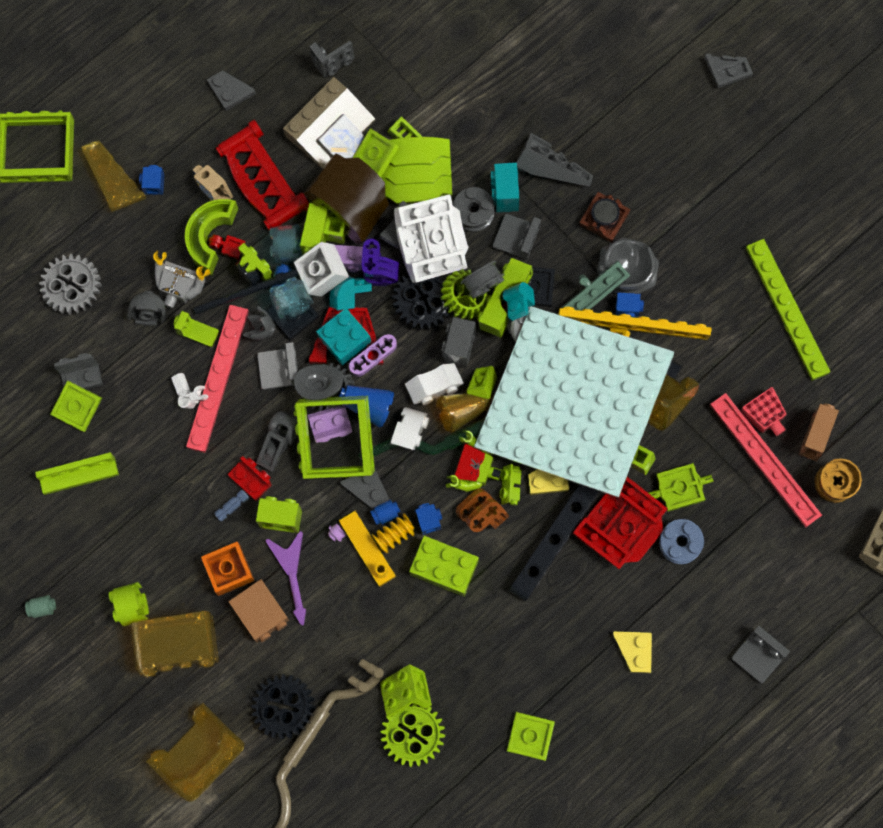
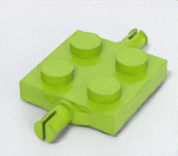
M694 463L656 474L659 490L648 493L655 499L661 497L668 508L667 512L704 502L703 485L714 481L711 474L700 478Z

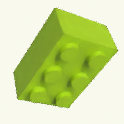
M424 536L409 573L413 577L465 597L479 562V557Z

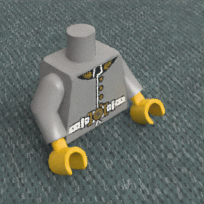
M156 251L153 255L156 261L155 280L161 295L166 296L164 300L165 307L173 309L176 301L186 303L202 292L205 283L204 277L210 274L209 269L203 274V266L198 267L195 272L168 261L164 264L163 260L167 257L166 252H163L162 258H159L158 251Z

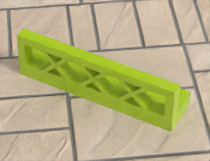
M111 452L35 472L36 478L40 480L44 495L119 476L116 460Z

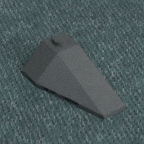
M530 133L516 162L517 167L521 171L532 175L590 186L593 175L577 163L568 162L565 158L566 155L562 152L556 153L551 149L552 145Z

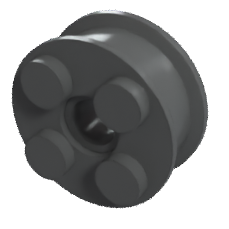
M466 188L456 196L453 202V206L460 211L462 226L466 231L477 232L484 230L493 221L495 214L494 201L491 195L481 188ZM472 207H477L479 209L477 212L474 213L469 211V209Z
M496 260L479 268L460 282L461 285L464 284L470 293L468 295L469 298L481 297L490 291L489 288L505 281L503 278L505 274H501L495 265L497 263Z

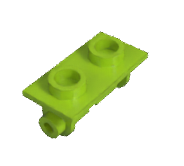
M510 464L503 467L501 472L502 488L500 490L501 505L507 503L518 505L520 501V488L514 487V484H521L522 471L519 466Z

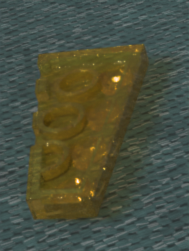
M99 140L82 146L85 158L111 212L146 199V195L139 190L136 183L128 177L124 169L116 163L113 156Z

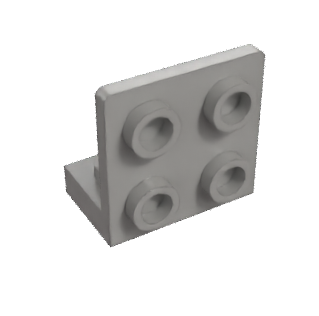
M293 342L285 343L286 349L258 353L261 387L263 390L294 386V378L298 372Z

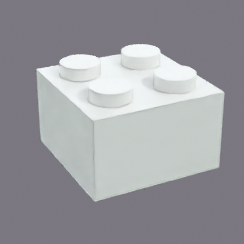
M320 242L294 262L309 295L322 297L349 277L334 244Z

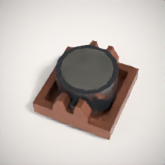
M597 192L579 225L612 242L631 209L623 206L619 199L614 200L612 195L605 196Z

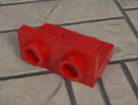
M242 456L240 458L241 461L228 473V476L251 498L257 501L272 486L269 481L271 477L264 470L258 471L255 468L257 464L250 457L246 459Z

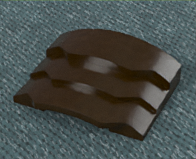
M337 153L333 155L304 192V195L316 206L324 203L348 226L344 233L357 245L363 243L389 205L385 197V182L359 157L344 158Z

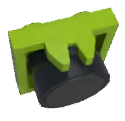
M243 243L238 248L242 258L234 264L238 272L251 285L256 284L260 279L265 281L272 278L269 264L264 259L260 260L258 258V253L252 246L247 247Z

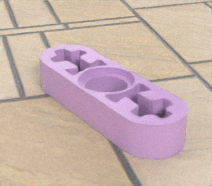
M388 334L382 336L351 360L349 368L352 375L356 377L363 376L393 353L397 347L395 337ZM384 341H392V347L389 348L388 346H386L385 348H383L384 354H382L377 346L379 345L380 348H382L385 346ZM376 351L379 356L376 360H370L368 353ZM365 357V360L369 365L367 366L366 363H364L361 366V371H359L358 369L354 371V365L356 363L358 365L362 364L364 362L362 358Z

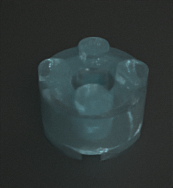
M298 224L270 228V236L273 239L270 252L271 256L275 257L276 263H294L303 256L300 247L301 239L298 236V233H301V229Z
M296 277L289 278L285 284L274 286L269 290L270 299L280 319H286L285 315H291V317L298 316L310 308V303L313 305L311 295L308 294L303 281L297 280Z

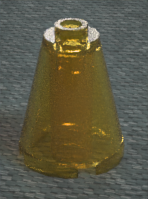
M468 393L444 395L436 398V408L440 407L441 413L438 414L445 430L447 432L450 431V433L457 431L488 410L491 404V398L485 399Z

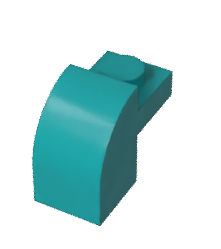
M349 276L330 290V307L336 310L355 308V293L372 291V284L365 281L364 278L354 279Z
M522 282L503 291V299L507 301L508 318L514 321L529 315L528 307L534 306L535 300L534 290L527 283Z

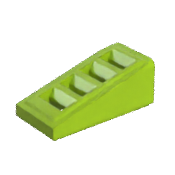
M402 116L387 131L394 139L403 138L402 135L405 131L409 132L405 138L412 135L414 137H422ZM402 126L403 129L398 133L396 130Z

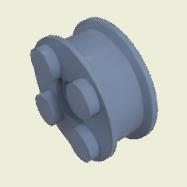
M686 519L672 521L664 528L660 535V550L664 557L672 563H690L698 557L703 549V533L692 521ZM683 537L687 542L686 546H679L676 539Z

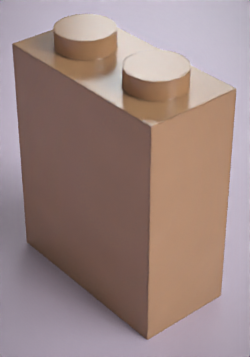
M826 403L818 406L813 414L798 455L817 462L825 450L839 410Z
M262 579L229 601L256 642L266 641L271 637L270 633L274 630L280 631L287 626L286 622L289 621Z

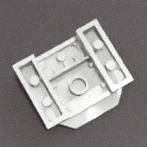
M450 194L394 208L398 242L412 282H420L467 268L465 254L468 250V245L463 231L460 211L452 205Z

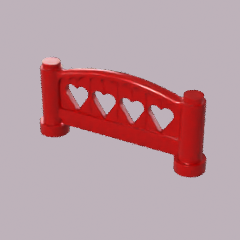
M252 120L248 123L247 127L218 144L216 150L221 157L225 156L227 158L230 171L238 188L250 204L266 217V220L263 222L270 231L305 210L307 212L310 203L303 193L295 196L258 140L264 134L257 122ZM252 152L245 165H240V160L235 158L237 153ZM247 167H261L254 180H250L249 174L245 173ZM256 182H270L265 194L261 195L258 193L259 189L254 187ZM280 196L274 209L268 208V203L264 202L265 197Z

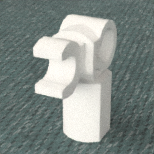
M183 373L171 377L179 396L178 405L181 408L193 409L199 400L204 401L208 399V395H201V391L205 389V386H197L193 392H190Z

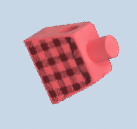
M773 387L743 406L740 411L761 433L771 429L777 437L786 431L780 422L785 418L786 412Z

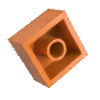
M238 542L201 557L214 591L218 596L255 581Z

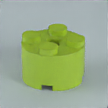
M138 582L114 588L113 591L109 592V599L115 609L113 611V618L115 622H120L122 626L148 620V617L145 616L149 614L145 593H140L139 589L142 586Z

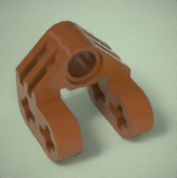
M481 488L473 491L456 508L457 516L462 521H465L473 532H480L489 524L496 529L509 517L504 508ZM479 496L483 499L481 502L478 500ZM466 509L468 514L465 515L463 510ZM476 519L479 522L477 525H475L473 522Z

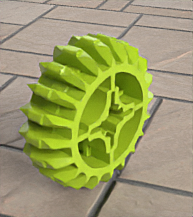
M461 269L459 272L454 271L443 282V288L440 292L444 295L441 297V300H446L444 307L449 306L448 313L453 311L455 312L454 317L460 315L461 319L467 317L468 320H471L473 317L477 318L480 312L485 310L490 291L481 297L478 296L477 303L475 302L476 298H469L468 295L461 296L462 294H468L469 291L460 282L472 274L471 269L466 272L464 269ZM454 285L456 286V296L454 295Z

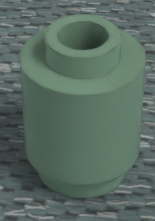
M47 595L30 599V601L25 603L27 616L38 618L52 615L54 610H56L54 598L51 599Z

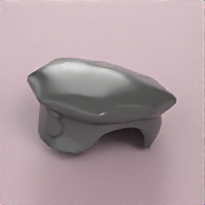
M621 237L601 248L597 268L599 275L617 260L630 274L625 281L611 292L640 294L655 286L659 261L648 245L640 241Z

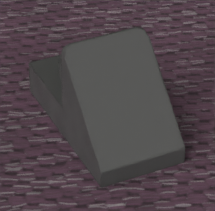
M270 430L256 464L273 472L278 465L282 453L288 448L287 439Z

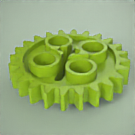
M413 703L412 707L409 705L392 717L386 715L389 722L382 723L386 730H382L381 733L386 735V737L382 738L381 741L388 743L383 748L384 750L391 749L388 756L390 757L395 754V762L402 759L401 764L403 766L406 761H409L410 767L413 766V762H416L418 767H420L421 760L428 764L427 757L435 759L433 752L440 753L437 746H444V743L439 740L440 738H445V735L440 733L445 727L438 725L442 722V719H435L438 712L431 714V706L425 710L423 707H417ZM408 715L416 717V722L413 725L405 723V718ZM401 723L411 731L416 729L417 735L426 740L428 744H423L415 737L409 739V733L398 727V724ZM425 726H430L433 730L432 734L428 737L421 734V730ZM396 732L404 733L405 738L402 742L394 740ZM413 743L421 745V751L417 754L410 751Z

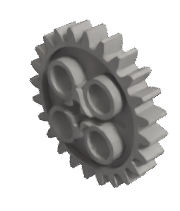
M70 254L69 259L62 255V261L55 258L56 264L49 262L51 268H44L47 274L41 275V278L45 280L39 282L40 286L44 287L40 289V292L45 294L42 298L44 301H47L49 307L53 305L54 311L59 309L61 314L65 310H67L69 315H71L72 310H75L78 314L79 308L86 311V304L92 306L90 301H97L94 294H100L97 287L102 285L98 282L101 277L97 275V268H93V263H88L87 258L81 261L80 255L76 259H74L72 254ZM66 270H72L69 275H64ZM57 276H60V277H62L65 281H67L68 283H70V284L74 283V285H75L77 288H79V289H81V290H84V293L78 291V290H77L75 287H73L72 285H68V286H67V284H66L63 280L58 279V278H56V277H57ZM87 278L86 283L79 284L81 279ZM56 285H61L59 290L54 291ZM76 293L77 297L70 300L69 297Z

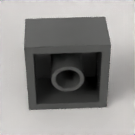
M453 317L452 323L448 322L447 341H443L442 357H444L446 364L455 363V366L467 368L476 334V322Z

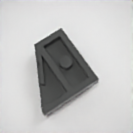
M711 54L705 55V60L717 88L752 77L753 75L746 57L734 58L726 55L722 57L711 56Z
M223 70L207 79L208 84L225 111L256 94L254 88Z
M376 470L372 476H352L340 482L344 488L353 493L359 500H362L372 510H374L375 506L390 500Z

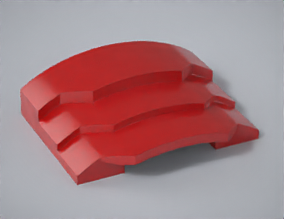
M626 477L619 497L606 493L587 518H584L575 529L573 535L616 568L620 569L625 563L639 562L663 532L662 516L668 508L630 478Z

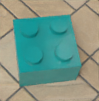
M517 163L494 164V171H491V189L496 212L519 211Z
M347 308L316 331L318 338L341 365H344L371 343L370 335Z

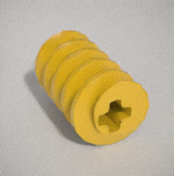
M403 513L404 520L397 517V524L392 521L390 522L391 528L383 526L384 533L377 530L378 537L371 534L380 549L385 553H389L388 546L395 549L394 542L401 545V537L407 541V533L415 536L414 526L405 513Z

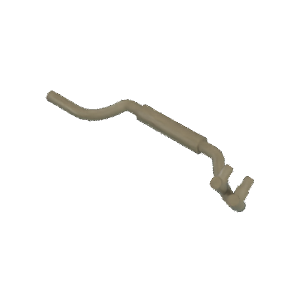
M361 659L359 666L372 676L366 682L351 676L348 682L354 688L330 692L321 706H317L314 710V716L309 719L311 723L305 725L306 730H302L284 757L283 761L285 762L276 776V785L280 793L282 806L280 818L275 828H286L291 816V797L286 777L293 767L296 768L330 715L329 710L336 700L355 698L373 689L383 677L384 672L381 668Z

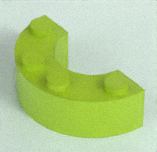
M218 199L207 202L200 206L187 222L185 243L188 252L198 267L203 266V272L207 269L210 270L209 275L213 274L219 258L216 252L207 246L208 235L217 226L233 224L238 211L237 203L234 200Z

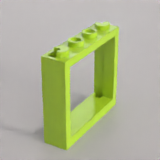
M61 110L56 113L48 111L31 113L24 111L16 114L12 112L0 114V183L72 181L74 118L71 112H63ZM66 125L65 168L5 169L7 126Z
M368 395L328 397L322 400L299 399L296 405H294V416H297L298 422L295 426L296 435H299L300 443L297 444L298 454H301L299 469L301 468L303 479L372 476L375 472ZM357 404L363 466L312 468L306 406Z

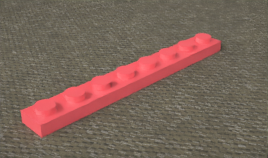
M233 305L229 306L203 394L209 397L204 401L200 400L187 442V449L206 453L249 313L248 309Z
M725 393L711 403L710 407L805 528L820 518L822 514L729 396Z

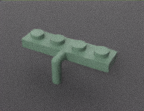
M618 260L592 282L582 274L579 276V281L585 288L561 308L573 307L574 310L579 311L591 309L625 281L630 274Z

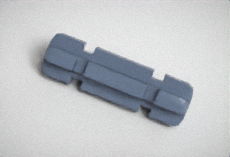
M241 490L238 492L236 497H232L222 506V509H218L215 512V516L220 521L227 518V514L233 513L241 506V502L244 503L249 499L245 491Z

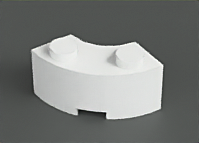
M455 363L443 364L427 373L417 375L405 385L414 404L422 403L426 405L431 403L434 398L446 393L448 395L458 391L457 387L462 385L463 381Z
M405 407L401 413V422H397L391 443L415 450L416 447L420 446L422 440L420 434L423 428H427L429 418L427 413Z

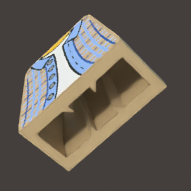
M198 165L193 169L192 173L199 188L211 201L233 198L225 180L209 165H206L204 168Z

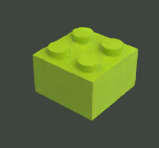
M266 496L265 499L260 498L256 522L262 529L299 533L302 510L295 500L285 499L284 501H277L275 497Z

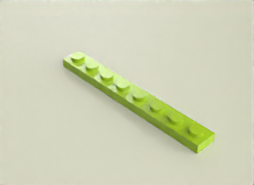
M762 239L748 245L746 250L811 380L813 381L829 374L830 370L765 240Z

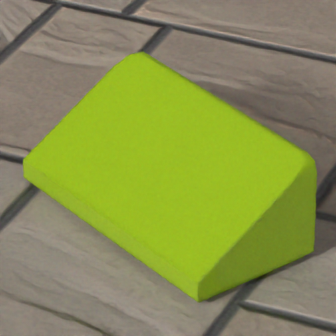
M494 367L476 368L467 393L489 399L497 380Z

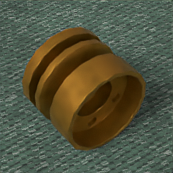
M841 458L834 459L821 467L816 474L814 483L820 497L828 502L838 503L857 493L860 489L862 478L860 470L853 462ZM835 479L839 480L837 485L833 484Z

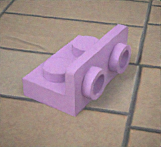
M335 245L347 271L358 272L362 270L363 247Z
M344 405L308 415L316 443L327 442L338 436L344 437L353 432Z

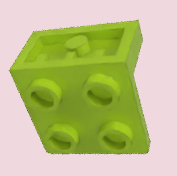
M410 664L380 682L386 715L389 717L412 703L425 709L432 705L425 672Z

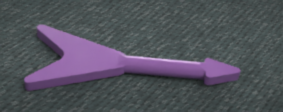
M300 531L288 549H283L269 539H266V543L289 576L295 605L293 613L303 626L306 609L302 605L296 576L303 533Z

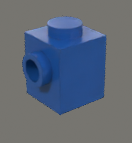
M157 165L143 167V173H140L139 182L142 185L144 194L163 195L165 174L162 167Z
M617 293L616 315L628 314L633 318H638L639 312H643L644 300H640V294Z
M429 503L418 506L419 509L415 511L422 534L425 535L441 530L439 520H442L440 509H435L434 504L430 505Z

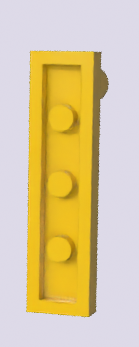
M356 511L339 520L378 586L380 587L395 578L396 575Z

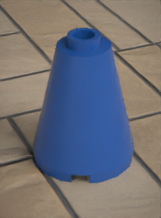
M350 385L340 389L338 397L368 395L370 422L376 427L383 426L389 414V405H392L394 392ZM342 404L358 414L357 404Z

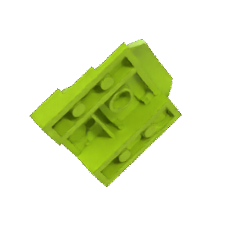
M408 137L390 140L397 144L399 148L381 176V179L385 182L386 199H391L394 203L400 204L402 201L417 203L449 194L452 196L449 139Z

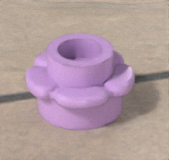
M338 524L329 526V536L333 541L338 540L341 542L342 538L346 536L343 529Z

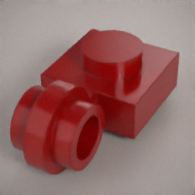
M214 234L209 238L210 247L214 249L223 247L221 251L223 255L240 259L241 254L238 248L243 243H246L244 240L227 235L224 242L222 237Z

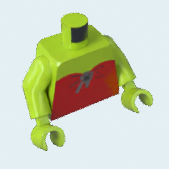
M463 431L467 437L466 439L459 437V440L468 444L464 445L455 475L447 476V478L451 479L452 484L448 483L446 487H455L456 489L469 492L485 486L488 478L499 481L502 470L491 467L493 463L491 453L475 448L477 439L473 437L470 431Z

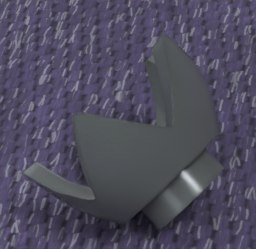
M258 306L257 310L261 315L247 316L254 330L243 334V336L252 340L269 338L275 330V324L271 316Z

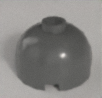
M144 291L131 299L127 316L129 320H131V317L135 319L137 324L153 326L157 325V321L161 320V323L164 322L166 307L159 296L151 291Z

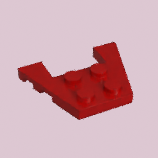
M329 307L322 326L342 310ZM357 307L348 309L371 337V343L367 345V349L377 341L367 308ZM319 338L316 340L313 352L310 355V364H327V347ZM376 351L368 353L370 360H376L379 356ZM383 360L377 365H384Z

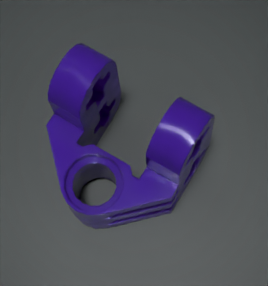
M375 239L366 240L363 244L361 263L365 281L371 283L372 286H387L397 283L399 263L381 256L378 241Z

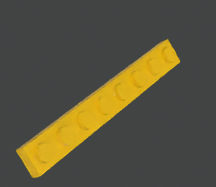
M563 307L558 312L560 316L594 326L708 340L711 336V328L706 327L704 324H695L694 326L687 325V322L683 321L671 323L666 319H658L656 321L644 316L633 318L628 314L617 316L612 315L611 312L594 313L590 309L574 310L573 307Z

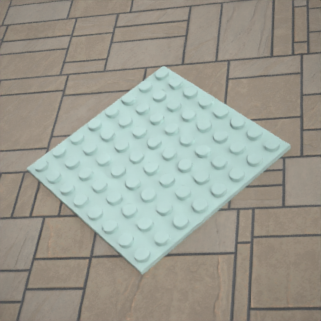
M530 306L529 315L526 316L474 447L619 497L670 366L674 351Z

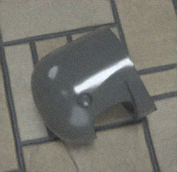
M283 411L276 412L270 419L268 430L286 438L287 444L291 446L296 437L295 426L298 424L297 417ZM284 426L288 430H281V427Z

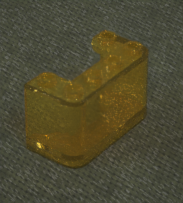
M208 611L156 618L130 624L136 672L144 675V677L155 676V672H158L159 669L160 672L171 671L172 667L180 666V669L190 668L194 663L206 668L212 667L214 663L219 662L213 615Z

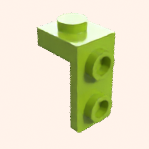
M184 311L181 312L180 316H176L173 324L177 334L209 347L213 346L219 333L218 329L191 319L189 313Z

